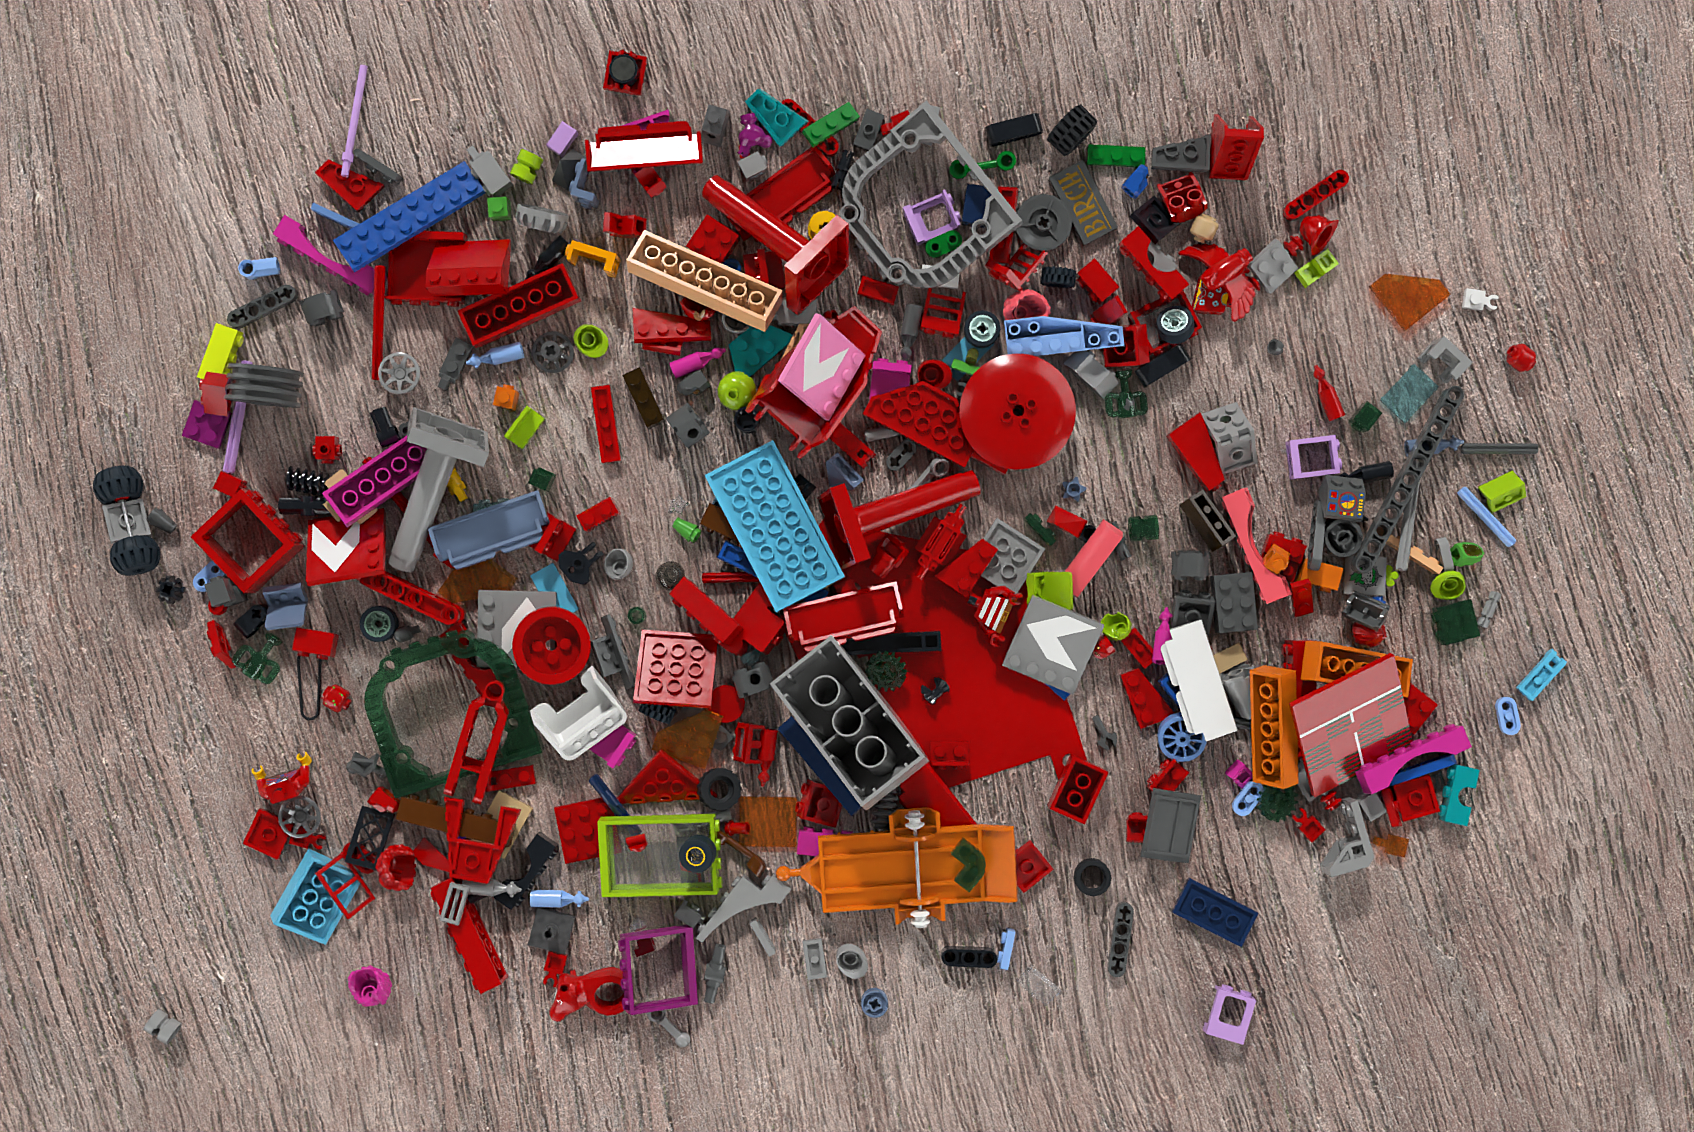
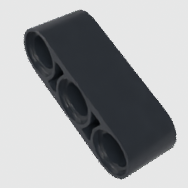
M1039 113L997 122L985 127L990 147L1023 140L1043 133Z
M1181 343L1134 372L1145 388L1190 361L1191 357Z
M945 946L941 950V959L946 966L992 968L998 960L995 951L989 947ZM947 952L955 954L952 960H947L944 956ZM966 953H973L974 958L971 961L964 959ZM987 953L993 955V959L990 962L983 960V956Z

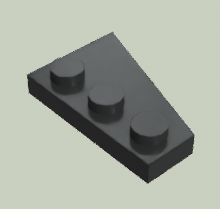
M1211 134L1197 139H1188L1177 144L1171 143L1153 148L1151 153V169L1208 173L1210 170Z

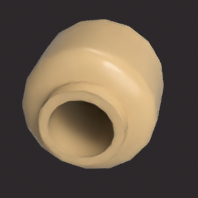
M1202 213V216H1196L1190 233L1195 236L1194 240L1205 243V240H1213L1219 225L1216 222V218Z

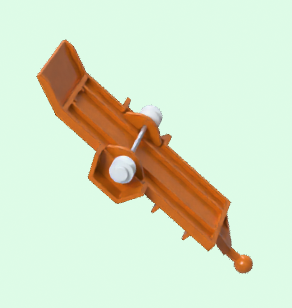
M929 807L898 809L889 815L890 831L874 832L870 830V832L849 834L838 832L835 835L818 836V856L799 869H789L787 866H780L776 870L778 880L787 881L790 877L801 876V878L821 893L823 913L894 908L895 925L900 924L906 918L915 917L911 924L915 925L916 928H925L930 923V920L926 919L927 916H933L940 921H946L945 904L981 901L1011 903L1018 901L1014 826L976 824L940 827V813Z

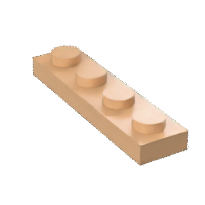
M1378 526L1376 532L1379 536H1382L1384 530L1381 526ZM1390 534L1386 544L1398 551L1400 536L1395 537ZM1411 547L1410 560L1432 574L1441 573L1443 567L1439 565L1440 562L1431 556L1429 558L1424 556L1423 551L1418 547Z

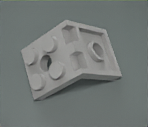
M1237 402L1202 413L1207 430L1215 442L1216 455L1223 475L1257 464L1254 429Z

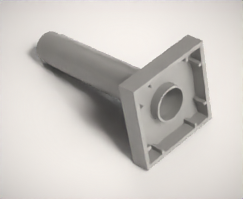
M413 407L408 421L407 442L425 447L427 450L388 561L392 567L405 572H413L421 557L429 535L428 528L432 527L457 458L484 467L489 454L488 432Z

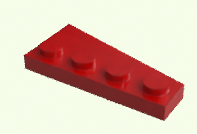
M632 307L634 343L711 341L710 320L696 321L686 316Z

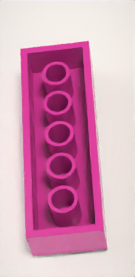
M405 436L322 494L348 528L416 481L427 448L407 442V436Z

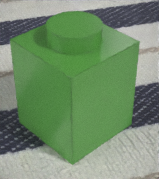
M506 196L487 198L488 215L493 222L512 220L511 202Z

